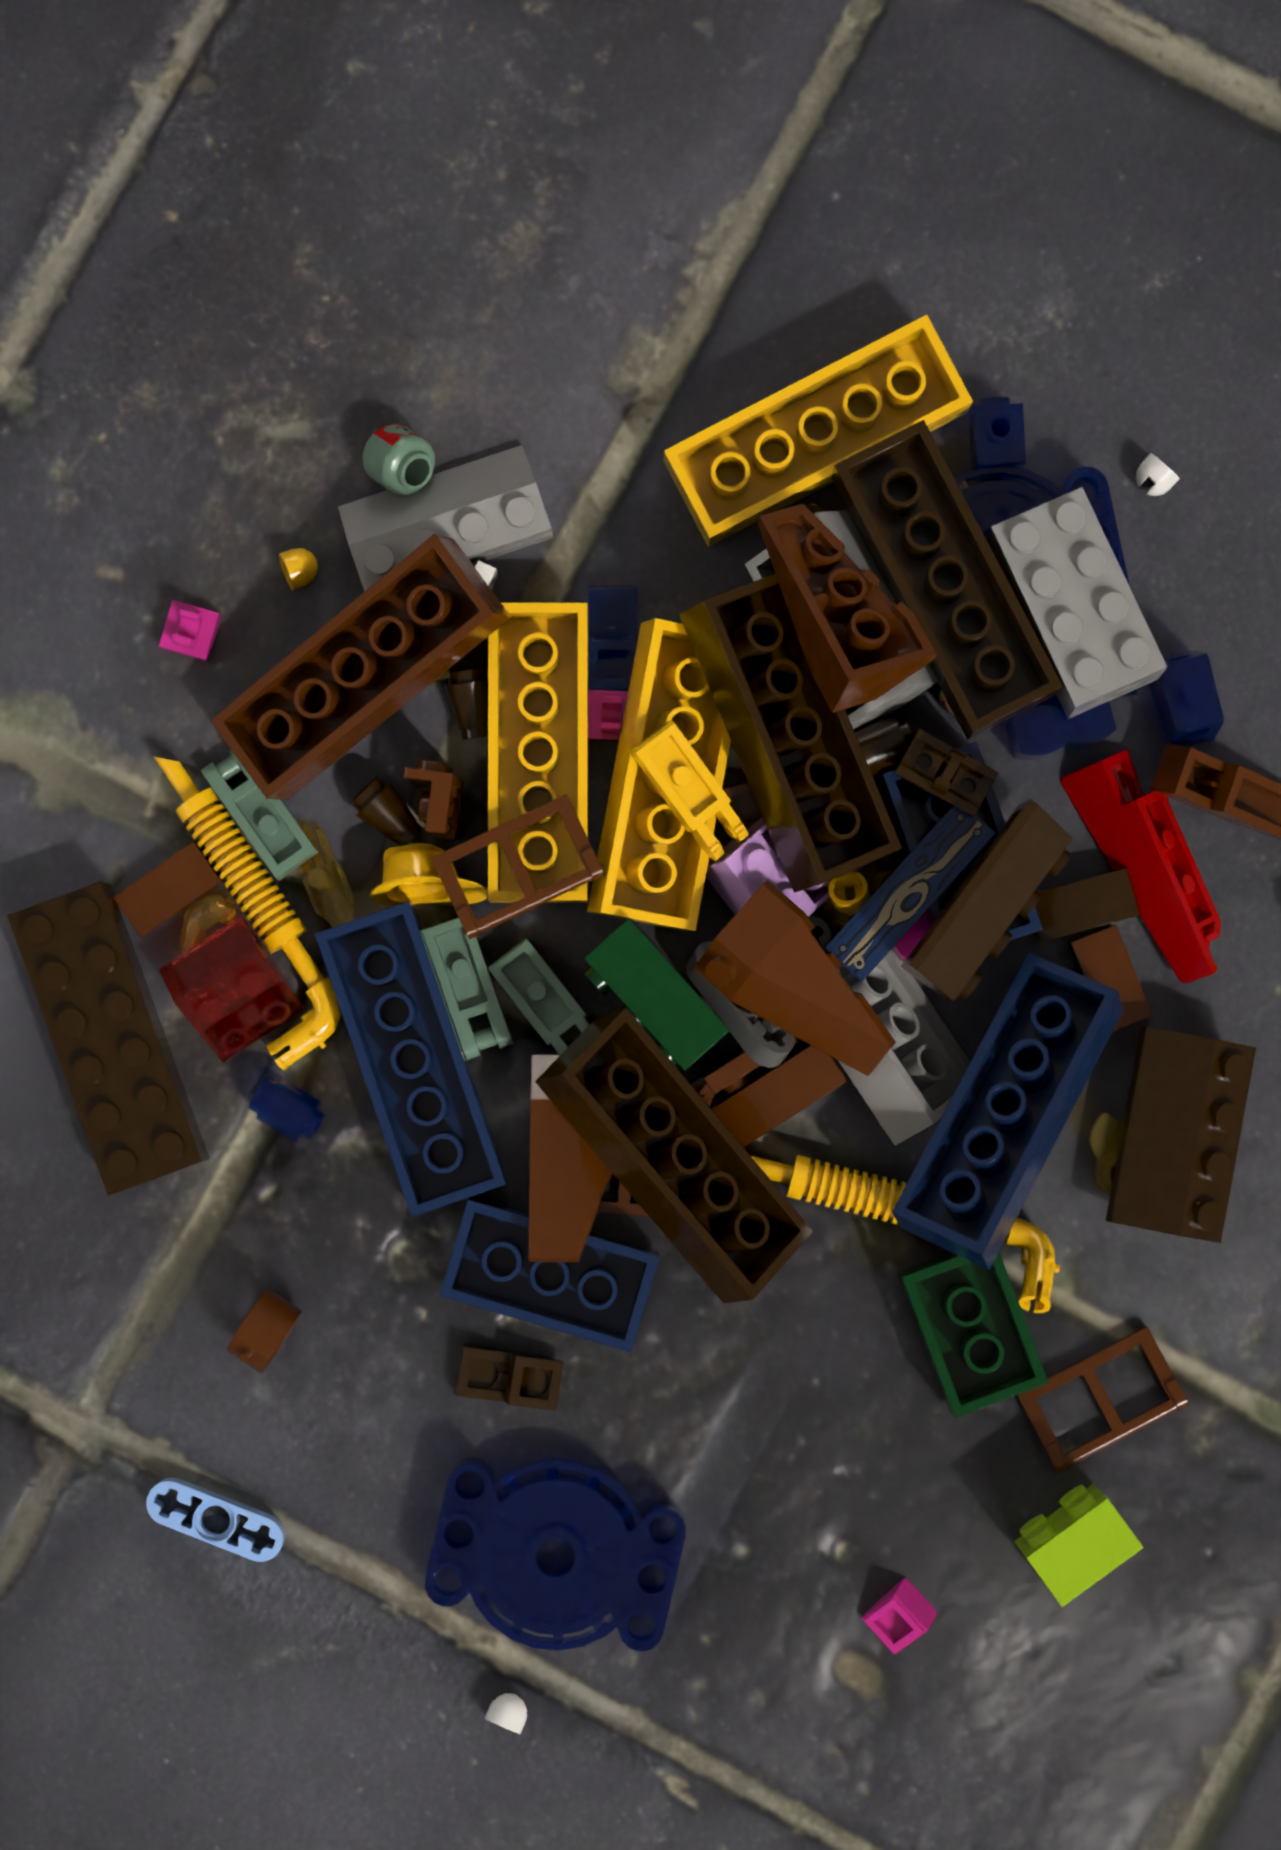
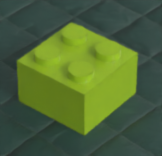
M1094 1484L1088 1488L1079 1485L1067 1492L1059 1500L1062 1507L1047 1518L1043 1514H1039L1029 1520L1019 1530L1022 1536L1014 1541L1061 1607H1064L1144 1548L1110 1500Z

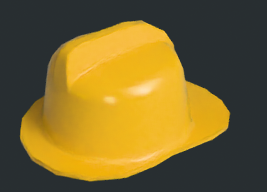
M424 843L388 848L383 855L382 884L371 890L370 899L374 903L383 906H397L408 901L414 905H453L431 860L432 857L444 852V850L432 844ZM453 862L450 863L468 903L474 904L486 900L488 897L487 888L477 882L459 878Z

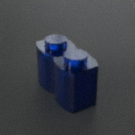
M1110 701L1069 719L1062 705L1060 707L1053 705L1034 706L1016 715L1005 725L1013 758L1018 760L1041 759L1054 753L1061 747L1071 749L1085 748L1098 743L1117 729Z

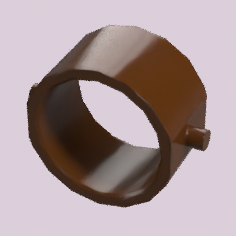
M267 1288L240 1325L226 1351L262 1374L285 1342L303 1311Z

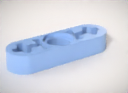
M174 1477L163 1479L150 1490L147 1496V1511L155 1522L256 1562L268 1561L274 1558L284 1545L285 1529L281 1521L275 1516ZM171 1489H174L178 1492L177 1501L188 1506L194 1503V1497L201 1499L202 1503L193 1514L192 1524L184 1521L190 1513L189 1511L175 1508L170 1514L163 1511L164 1502L158 1500V1494L166 1495ZM211 1506L224 1508L230 1517L228 1529L221 1533H213L207 1530L202 1520L205 1509ZM240 1515L248 1518L243 1528L258 1531L262 1525L269 1527L268 1536L275 1540L274 1545L266 1544L262 1550L254 1547L255 1538L245 1533L240 1534L238 1542L231 1540L230 1537L239 1525Z

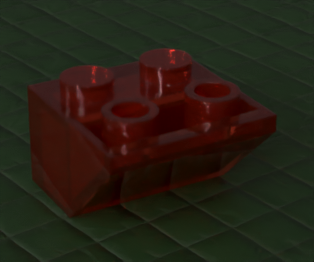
M242 916L159 969L175 1005L222 1062L233 1057L305 1010L302 1002L265 945Z

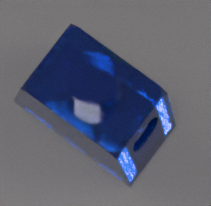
M1191 650L1163 657L1167 668L1161 677L1149 683L1164 747L1166 744L1189 747L1215 740L1224 723V716L1207 653Z

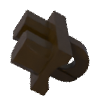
M919 729L894 774L974 818L999 772ZM942 762L948 763L941 776L934 778Z

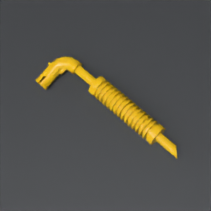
M154 757L184 802L175 812L183 824L189 823L186 828L189 832L194 831L192 834L193 839H200L197 845L199 848L205 847L202 851L205 857L211 855L208 859L209 863H216L213 869L216 873L222 872L219 875L221 881L227 879L224 885L227 889L233 888L230 894L232 897L238 896L235 900L237 905L243 904L240 908L242 912H249L246 918L248 921H255L252 927L254 930L260 929L257 932L260 938L265 936L262 942L270 954L282 949L309 989L305 993L311 1000L313 1009L301 1016L303 1020L301 1023L266 1045L271 1056L279 1054L290 1046L289 1051L274 1060L285 1071L291 1064L316 1047L320 1046L321 1049L327 1047L325 1041L337 1028L341 1018V1009L330 977L324 978L298 939L307 931L306 927L299 917L293 918L296 915L294 909L288 911V908L291 906L288 901L282 902L285 899L284 894H277L280 888L277 885H271L274 882L272 877L266 878L269 872L267 869H260L263 863L261 860L255 861L258 858L255 852L250 854L252 847L250 844L244 845L247 839L245 836L239 837L242 833L239 828L233 829L236 823L234 820L228 821L231 815L229 812L223 813L225 810L223 803L217 805L220 799L212 787L200 792L179 761Z
M797 1154L792 1166L751 1156L771 1181L788 1185L786 1197L801 1200L802 1196H805V1202L810 1203L813 1198L815 1199L814 1204L817 1205L824 1201V1207L829 1208L831 1203H833V1209L836 1210L843 1206V1211L849 1212L850 1208H852L853 1214L858 1215L859 1211H862V1216L868 1217L869 1213H872V1219L877 1220L880 1215L881 1221L887 1222L888 1218H891V1223L897 1224L892 1211L907 1182L901 1181L897 1185V1180L891 1178L890 1183H888L885 1176L878 1180V1175L872 1173L871 1178H869L868 1172L863 1171L861 1175H858L859 1170L853 1169L852 1173H849V1167L845 1166L841 1171L839 1170L840 1165L834 1164L833 1168H830L829 1162H824L823 1166H821L820 1160L815 1159L813 1164L810 1163L811 1158ZM1016 1218L1005 1239V1245L1016 1247L1022 1251L1021 1264L1025 1265L1022 1291L1019 1296V1305L1025 1311H1029L1031 1300L1035 1299L1033 1313H1044L1050 1310L1054 1272L1058 1273L1060 1271V1265H1057L1055 1262V1249L1049 1237L1035 1224L1021 1218Z

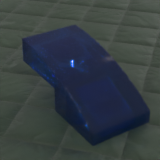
M589 585V689H629L638 641L637 585Z

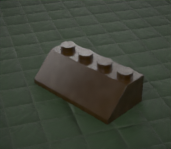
M1029 799L1017 806L901 967L948 1002H954L958 995L966 1000L983 977L977 971L988 954L996 959L1013 935L1006 929L1017 914L1025 919L1042 897V894L1036 890L1047 873L1055 878L1070 859L1072 854L1066 850V847L1073 838L1033 800Z
M1141 1026L1105 1221L1221 1243L1256 1047Z

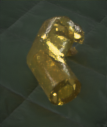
M210 894L190 907L184 915L177 952L201 957L206 930L218 922L229 924L234 920L236 915L234 901L230 898H223L221 894Z

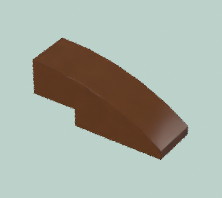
M1174 744L1165 745L1150 790L1210 815L1281 840L1280 783L1240 765L1225 763L1192 747Z
M808 1045L779 1066L772 1068L711 1108V1110L742 1147H745L847 1082V1080L830 1055L812 1045Z

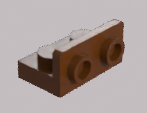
M418 760L417 769L404 767V779L415 786L431 788L430 792L422 793L419 807V821L425 822V831L437 838L456 840L464 782L452 773L453 769L447 768V764Z

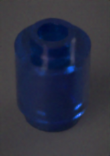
M270 1075L263 1080L248 1109L257 1114V1120L296 1143L303 1136L311 1139L325 1117V1114L319 1111L322 1100L283 1077L277 1080Z

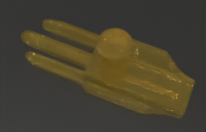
M303 823L301 825L302 829L319 851V853L312 857L316 866L315 869L311 868L309 860L301 865L304 871L302 881L315 913L325 918L332 928L356 920L353 906L354 895L342 865L336 862L326 834L320 827L317 826L315 828L326 856L327 864L324 863L310 826L307 823Z

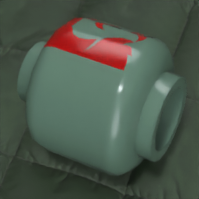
M388 424L375 431L366 442L362 454L363 467L367 475L395 495L407 496L416 493L428 483L435 467V453L431 444L401 424Z

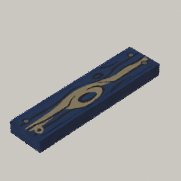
M952 806L824 950L828 953L833 952L842 966L862 982L995 835V832L976 815L972 818Z

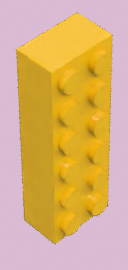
M925 315L664 450L663 462L707 546L710 547L756 523L760 515L781 510L833 483L831 476L835 464L922 420L925 421L929 431L932 432L967 414L973 400L928 315Z
M501 603L511 618L488 636V831L567 794L588 838V603ZM559 813L510 835L536 891L585 869ZM497 841L489 845L488 901L490 903H513L524 898L525 895L500 842ZM588 883L545 903H588Z
M654 618L642 622L640 625L597 855L598 861L604 867L603 872L605 876L595 881L593 880L587 912L625 920L630 919L635 922L676 930L696 931L709 856L694 839L692 832H688L629 751L665 723L673 721L722 787L731 739L684 625ZM716 814L705 822L713 835L717 819Z

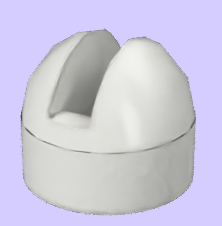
M1152 453L1145 458L1136 471L1138 487L1147 478L1154 483L1147 492L1149 496L1164 495L1180 479L1165 463Z
M504 1693L492 1701L484 1719L521 1734L528 1716L527 1708L524 1701L518 1695Z

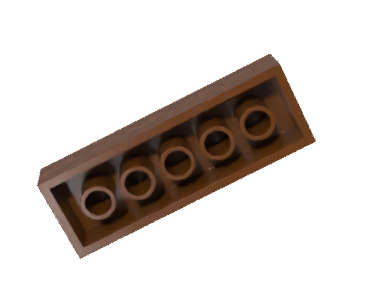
M433 534L210 721L266 799L289 800L507 622L511 616L456 541L439 534Z

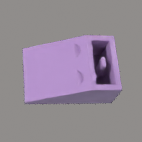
M763 817L747 829L749 835L741 842H737L735 839L731 840L723 848L725 854L716 861L710 859L708 862L707 880L735 915L767 880L803 910L808 917L830 897L828 886L831 880L795 893L793 892ZM863 866L856 868L852 871L857 872Z

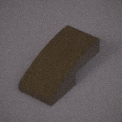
M1128 868L1041 891L1042 897L1035 908L1043 929L1036 931L1039 943L1141 915Z
M461 1344L453 1393L461 1397L501 1401L513 1406L556 1411L564 1362L535 1355Z

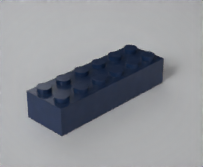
M408 901L316 933L315 936L411 1217L506 1185L509 1181L424 939L414 904Z
M1028 952L892 1211L902 1229L988 1270L991 1269L1123 1012L1117 990Z

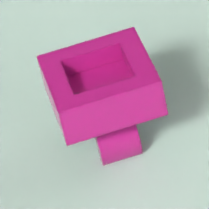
M172 600L159 647L208 662L222 615L214 611Z
M589 690L588 740L619 742L628 695L627 691Z

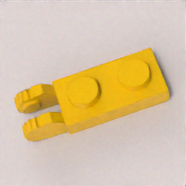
M673 721L665 723L629 751L688 832H692L694 839L709 858L716 861L725 854L721 843L705 824L713 815L716 814L727 834L737 842H741L749 835L746 827L729 805L731 802L730 798Z

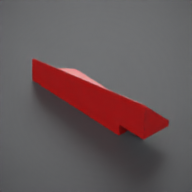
M1128 749L1064 776L1061 779V785L1113 871L1128 868L1139 905L1140 916L1179 981L1185 984L1216 973L1217 965L1214 963L1209 949L1210 942L1220 936L1221 920L1167 797L1154 791L1143 795Z

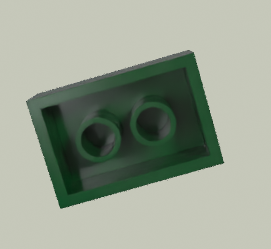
M630 919L626 920L584 958L591 966L584 972L589 980L604 996L612 989L624 1002L618 1010L627 1008L642 1027L645 1026L658 1040L655 1043L674 1065L678 1063L684 1071L730 1031Z
M951 1252L897 1273L946 1404L954 1418L1049 1383L1000 1252L990 1270Z

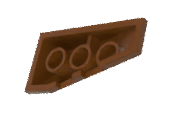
M804 504L759 516L757 523L806 662L832 713L876 700L934 660L937 654L915 614L902 601L896 605L878 587L880 579L870 569L863 572L844 553L845 545Z
M767 880L715 937L694 969L730 1001L869 1076L896 1043L863 994L852 992L838 972L842 964L833 952L826 954L810 932L815 926L806 913Z
M532 1055L529 1262L580 1261L599 1211V1204L607 1182L613 1174L535 1083L560 1055Z

